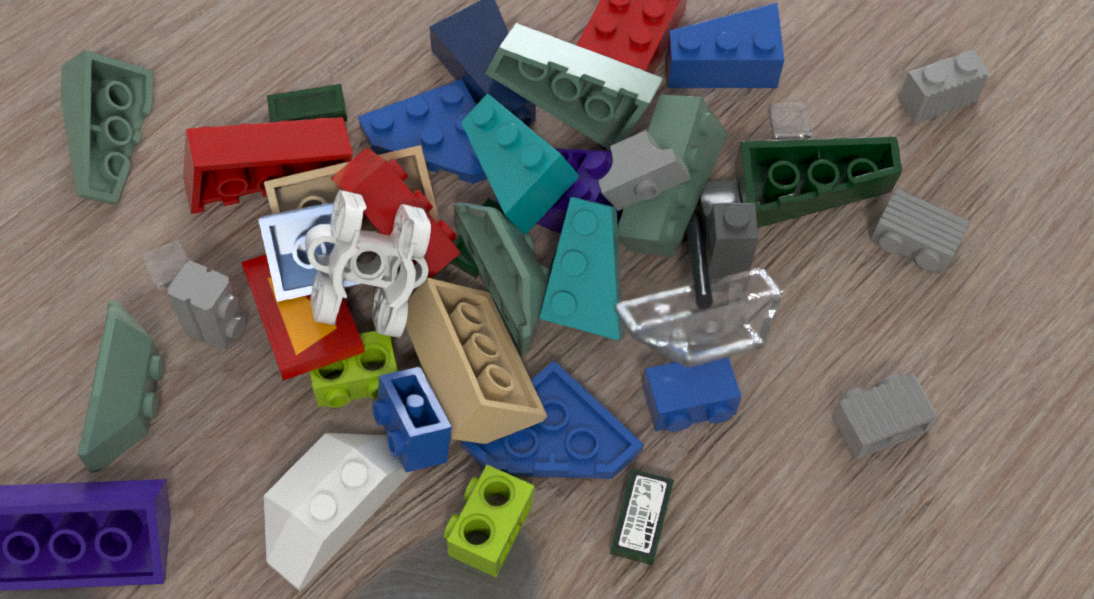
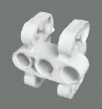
M339 190L333 205L331 225L320 224L314 226L305 237L307 257L310 264L318 270L313 281L310 298L314 321L330 325L336 324V317L342 297L347 298L343 280L377 286L371 307V316L376 331L382 335L399 338L404 331L407 321V301L413 289L424 283L428 276V266L424 255L430 239V221L422 208L401 204L397 210L393 231L390 236L361 230L363 211L367 209L362 195ZM323 242L335 244L332 252L328 255L317 254L315 252L316 247ZM373 251L377 253L375 259L370 263L361 264L356 261L362 252ZM412 260L417 261L415 267L413 265Z

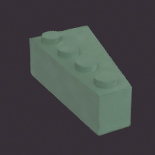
M517 23L498 48L485 73L610 151L611 145L628 137L663 80L660 76Z
M659 94L648 133L662 150L674 149L687 166L691 180L665 190L653 199L642 200L624 208L618 225V239L633 253L673 257L727 139L728 133L702 97Z

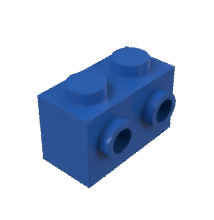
M416 367L379 375L377 400L372 403V410L376 424L378 426L383 425L387 433V443L391 455L399 457L406 473L447 463L452 426L421 368Z

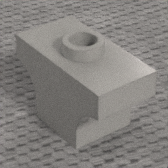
M645 130L610 146L613 157L612 167L607 175L599 180L602 194L619 211L642 200L653 199L659 193L691 180L687 166L674 149L662 150L648 131Z

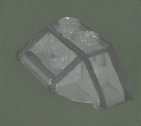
M761 267L710 280L713 305L708 309L697 307L694 284L616 303L614 311L632 338L661 356L690 368L764 348L783 292L764 268Z

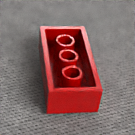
M600 0L576 46L654 74L668 47L669 32L677 28L686 10L687 0Z

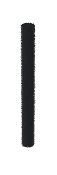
M694 211L686 228L697 307L708 309L713 305L701 215Z

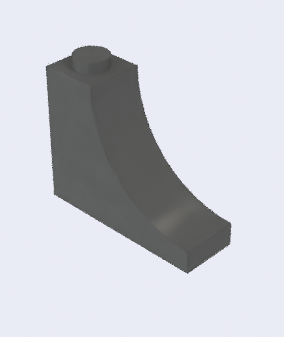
M707 181L698 205L702 221L711 289H745L759 239L755 203L740 202L738 181Z

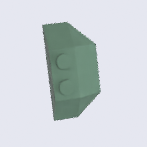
M463 202L455 204L454 226L458 234L461 235L463 244L472 261L477 265L478 273L487 291L490 292L520 355L527 354L541 322L539 317L550 273L545 265L539 266L535 259V248L529 234H523L505 214L491 207Z
M112 300L108 301L107 315L85 424L77 454L89 472H99L148 434L151 418H156L158 413L159 400L157 393H155L157 380H162L165 374V358L159 354L152 338L118 301Z

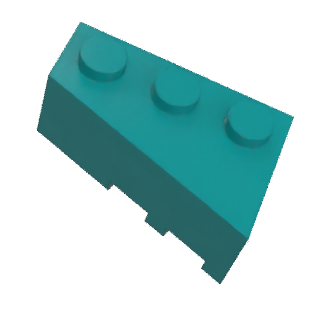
M488 93L461 121L505 216L523 234L528 233L580 177L557 150Z

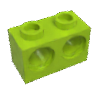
M377 331L361 333L359 335L365 349L364 353L310 371L312 387L318 407L338 408L349 404L351 400L365 397L377 399L379 375L398 372L390 336L379 334ZM372 364L384 365L376 371L366 370ZM332 372L342 373L337 379H325Z
M486 465L480 478L473 476L464 494V500L467 503L461 514L454 513L446 526L444 538L447 539L448 555L497 578L534 504L535 486ZM496 494L503 495L508 499L502 506H492L486 502L490 496ZM474 532H483L489 536V539L481 545H473L466 540Z

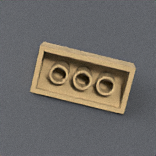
M421 145L379 155L387 162L393 158L408 175V178L403 182L412 193L418 189L433 206L428 213L438 223L440 220ZM349 162L265 181L264 185L272 215L334 202L338 191L342 189L338 188L330 178ZM365 216L362 217L360 229L378 233Z
M426 278L425 282L415 290L407 301L408 315L405 326L429 385L452 426L451 438L487 444L543 422L547 417L545 409L490 292Z

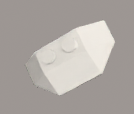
M325 433L264 495L267 564L299 592L413 472L406 473L399 457L391 455L387 443V435Z

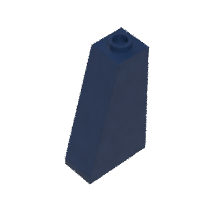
M480 0L429 27L431 51L456 81L463 80L476 104L488 93L526 126L529 127L536 121L535 104L485 74L498 48L509 34L495 0Z

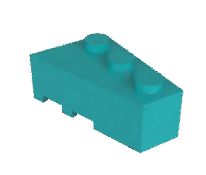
M577 197L570 198L539 319L618 341L624 337L617 209L615 207Z

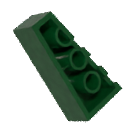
M897 136L741 141L735 160L736 181H738L740 202L755 203L757 228L891 193L902 173V165Z

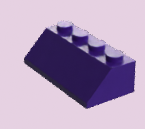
M167 479L0 485V591L164 584L166 580L171 522Z

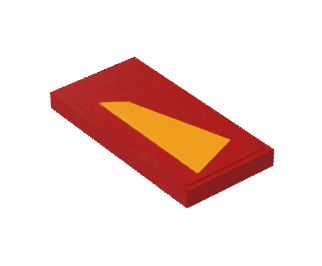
M266 254L241 262L283 381L365 352L363 342L343 297L335 325L315 322L310 305L311 294L277 301Z

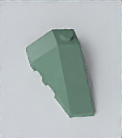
M84 50L61 66L60 101L78 197L114 205L118 203L130 170L131 163L129 160L134 146L140 142L142 136L140 130L143 121L150 114L153 105V71Z

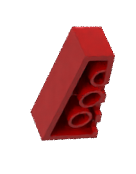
M343 117L299 121L283 120L258 124L242 123L239 125L217 127L202 126L186 129L183 180L190 213L204 212V205L222 201L224 207L240 203V196L261 192L263 197H267L265 181L350 162L353 157V151Z

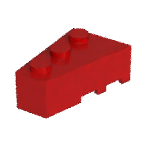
M366 148L330 179L343 191L362 195L367 207L363 211V217L365 216L379 234L390 236L393 231L397 210L401 204L422 208L431 224L429 244L424 258L428 266L427 278H432L461 253L453 244V241L457 238L456 234L442 219L436 223L428 213L433 206L418 189L413 193L403 182L408 178V175L393 158L387 162ZM412 260L413 265L415 267L417 261Z

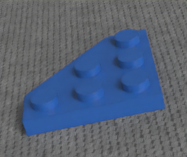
M462 79L358 116L359 126L370 148L377 155L421 145L427 170L438 173L439 169L459 175V180L472 184L488 179L461 124V121L476 106Z
M555 361L551 362L531 379L547 414L543 422L487 444L461 440V447L483 469H485L486 465H489L512 476L613 479L643 452L644 444Z

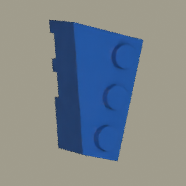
M778 2L670 30L666 54L668 88L778 87L784 64Z

